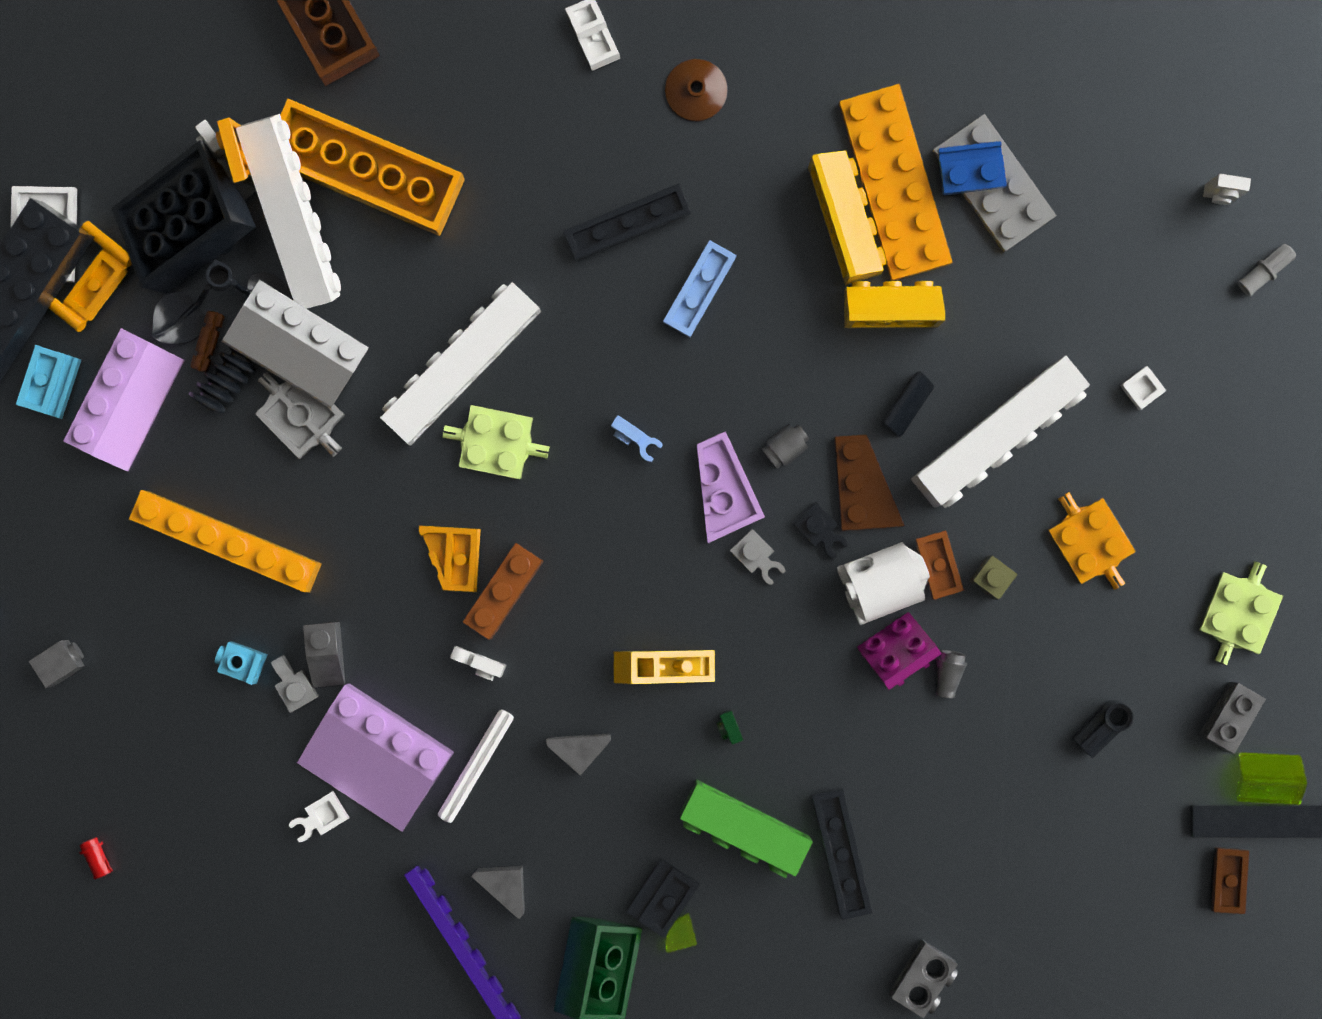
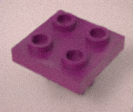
M909 612L857 647L863 658L888 690L897 684L900 687L904 684V679L922 667L928 668L930 666L929 662L941 655L937 645Z

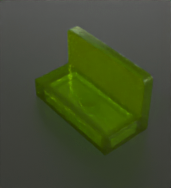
M1239 753L1238 763L1241 777L1236 790L1238 802L1301 805L1307 787V779L1300 755Z

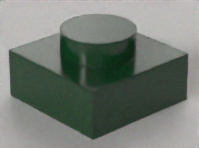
M732 710L720 713L722 721L716 724L722 739L726 740L729 738L732 745L743 741L744 739Z

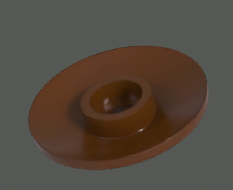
M690 59L680 63L671 71L666 81L665 95L670 108L678 116L689 121H703L716 115L723 107L727 97V83L721 70L711 62L702 59ZM693 83H700L702 90L695 93L690 87Z

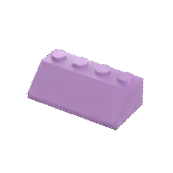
M121 328L63 441L98 459L129 471L185 360Z

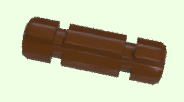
M215 311L206 312L204 319L206 326L201 329L195 348L197 355H193L191 368L201 372L209 370L211 364L209 357L210 355L213 356L220 335L218 328H222L224 322L223 314Z

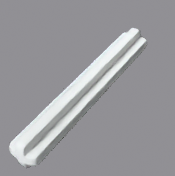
M501 709L494 717L439 810L438 816L448 823L453 822L513 721L514 717L507 711Z

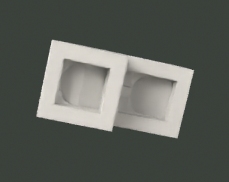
M584 0L565 8L592 71L620 59L619 52L608 31L596 0Z

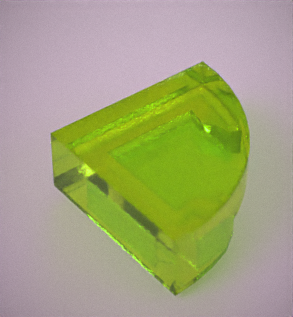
M689 913L680 916L667 933V953L697 945Z

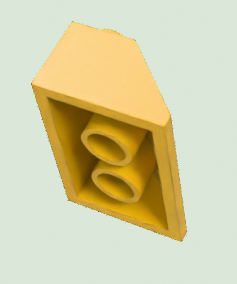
M855 281L852 282V287H846L844 290L845 328L939 327L945 321L941 286H933V281H916L914 286H902L901 281H885L883 286L870 287V282Z

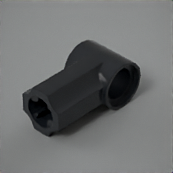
M1110 700L1104 703L1101 711L1073 739L1091 758H1094L1121 731H1125L1131 726L1134 718L1133 712L1130 707L1121 701ZM1115 708H1122L1124 711V717L1119 723H1111L1109 718L1110 712Z

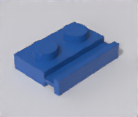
M1001 141L939 148L937 152L939 155L943 195L1006 188L1007 183Z

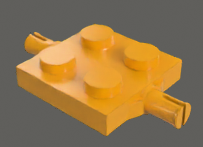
M1070 492L1064 494L1066 499L1064 496L1058 498L1068 515L1065 516L1061 523L1048 531L1080 584L1095 576L1105 574L1113 590L1119 588L1118 584L1120 586L1124 585L1125 582L1115 567L1123 559L1136 551L1104 498L1084 507L1077 506Z

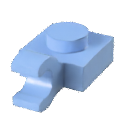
M619 415L611 424V428L616 430L613 436L628 446L631 441L638 445L641 457L647 462L654 460V458L646 453L647 446L653 444L660 449L663 446L658 439L647 436Z

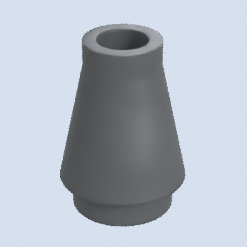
M941 650L940 657H936V695L945 698H955L956 689L967 666L965 654L951 650Z

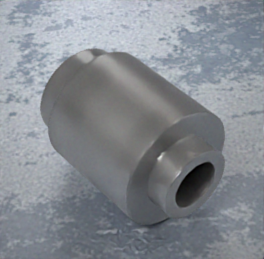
M788 424L766 441L767 445L762 448V451L778 469L781 465H788L808 449L805 442L809 440V437L799 425L793 428Z

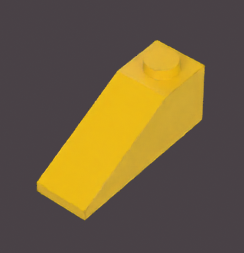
M715 650L614 651V683L715 682Z

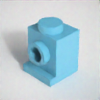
M233 641L228 642L226 647L221 645L216 654L215 663L219 665L217 672L244 681L250 685L257 684L268 654ZM235 656H239L242 659V666L240 668H235L232 664Z

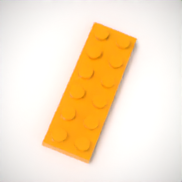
M900 84L839 101V107L876 226L878 238L885 254L891 281L952 264V258Z

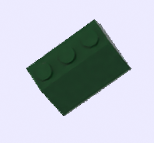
M572 917L554 1011L573 1019H625L643 928L597 918Z

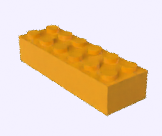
M287 99L280 116L282 121H286L289 127L290 139L288 140L292 151H295L299 157L301 165L299 173L301 177L435 235H441L465 180L461 172L291 99Z

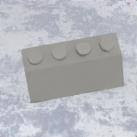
M261 280L254 287L222 340L227 346L330 409L369 348Z

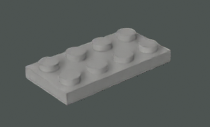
M984 114L937 146L932 152L939 160L937 152L939 148L1001 141L1007 183L1006 188L962 194L1003 253H1005L1057 215Z

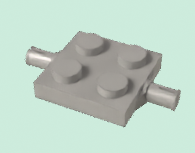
M269 372L264 373L263 376L271 385L263 377H260L258 382L271 394L267 402L255 414L299 459L319 444L334 457L337 453L329 444L337 452L342 447L329 435L333 427L345 416L344 413L335 404L330 409L288 382L279 384Z

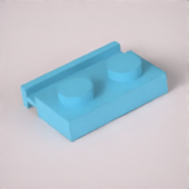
M35 345L16 405L62 419L82 360Z

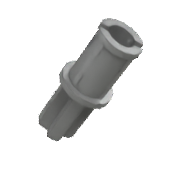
M1283 244L1264 261L1259 260L1257 262L1258 266L1237 282L1240 289L1247 296L1251 297L1253 293L1269 280L1274 281L1277 278L1276 274L1296 258L1294 250L1287 244Z

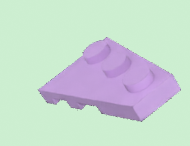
M726 431L697 444L707 543H710L765 516Z

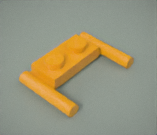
M90 221L84 222L81 228L94 236L93 241L100 245L103 250L99 252L64 302L61 303L55 298L49 307L52 312L77 332H81L86 327L88 320L92 321L128 273L126 268L132 265L128 252Z

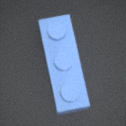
M709 240L663 323L691 338L737 255Z

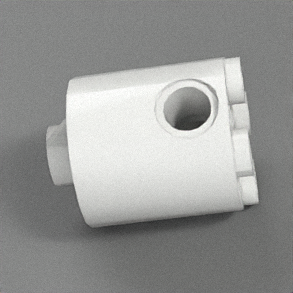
M903 542L837 567L840 579L847 589L845 591L846 598L851 609L854 610L859 625L925 600L923 590L927 580L930 578L923 557L905 546Z

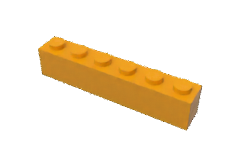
M145 490L140 491L129 517L132 521L302 592L311 591L322 563Z

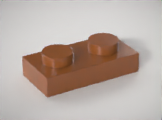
M946 530L915 539L918 553L923 557L930 575L927 583L932 600L964 591Z

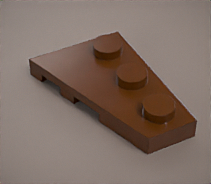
M867 435L834 437L841 531L904 527L905 525Z

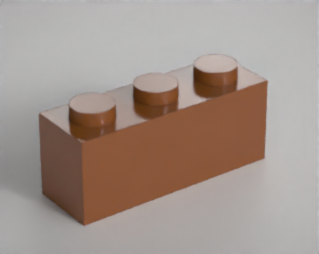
M515 543L463 623L488 640L492 639L544 561L518 543Z

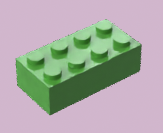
M697 779L680 811V819L683 820V827L699 835L703 830L712 835L711 838L714 843L726 849L733 845L740 849V855L754 863H758L759 859L768 863L769 870L785 878L788 873L796 877L813 842L809 835Z

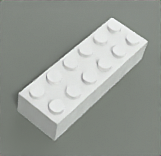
M1067 356L1062 357L913 476L911 480L934 508L939 506L944 508L950 507L963 496L960 492L961 489L965 486L970 489L988 476L985 472L990 466L993 469L999 467L1013 455L1010 450L1013 447L1019 449L1032 441L1037 436L1034 430L1039 426L1041 429L1049 427L1062 416L1059 412L1060 409L1064 407L1067 410L1087 396L1084 390L1090 384Z

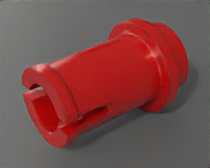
M97 837L79 845L81 848L79 854L84 855L94 880L113 871L101 847L103 842H99Z

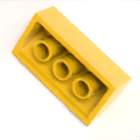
M846 151L813 155L808 169L845 285L881 275L884 271L883 265L887 264L882 247L877 248L873 236L877 235V230L873 218H867L864 206L868 205L863 187L858 188L854 178L858 176L854 158L848 159Z

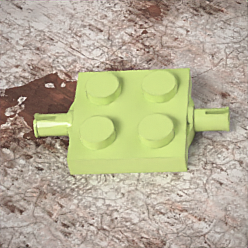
M471 405L468 421L463 429L445 425L444 431L456 434L443 432V438L461 441L462 452L459 467L521 479L524 463L529 455L547 459L549 453L537 450L549 452L550 446L532 443L530 432L533 417Z
M1254 561L1248 578H1237L1225 572L1220 576L1199 631L1213 636L1222 643L1215 661L1221 662V664L1228 665L1227 663L1233 648L1246 649L1256 654H1260L1283 598L1282 595L1267 590L1260 584L1264 571L1267 568L1266 565Z

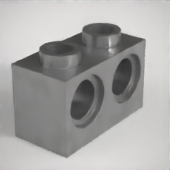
M1229 682L1198 736L1225 752L1235 754L1266 699L1240 683Z
M921 940L890 989L889 995L898 1003L920 1017L925 1018L928 1012L932 1014L941 1001V997L938 995L943 987H949L958 974L955 968L958 964L951 957ZM933 959L940 960L942 962L940 972L933 975L926 972L928 962ZM917 986L923 987L925 989L923 999L920 1001L909 999V993L912 988Z

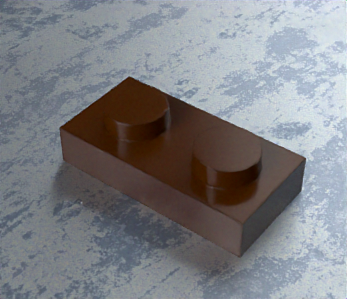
M1215 847L1211 911L1234 914L1246 913L1249 850Z

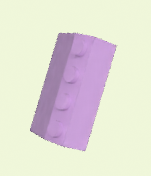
M349 683L344 685L328 709L297 763L403 832L454 754V751Z

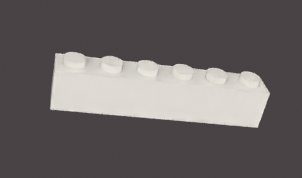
M280 114L235 128L293 301L306 309L332 302L340 296V280L337 274L332 272L329 263L331 260L328 245L322 242L319 233L321 230L318 215L312 212L309 203L311 199L310 190L306 182H302L299 173L301 168L300 160L297 153L291 149L288 140L290 139V130L286 121H282Z
M513 282L508 287L505 284L500 286L491 297L494 301L486 309L483 306L480 307L471 316L470 321L472 324L464 332L459 329L448 340L450 346L444 353L441 354L439 351L435 353L426 363L428 369L421 376L415 374L405 384L404 388L407 391L399 399L394 396L382 408L385 413L380 418L408 445L411 446L541 312L540 308Z

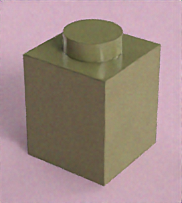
M991 555L985 558L969 582L993 600H999L1018 574Z

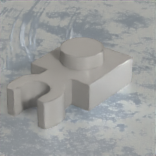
M753 529L730 550L751 573L759 568L762 571L763 580L769 585L774 583L768 576L770 568L775 567L782 574L785 572V568L781 563L771 561L768 558L774 550Z

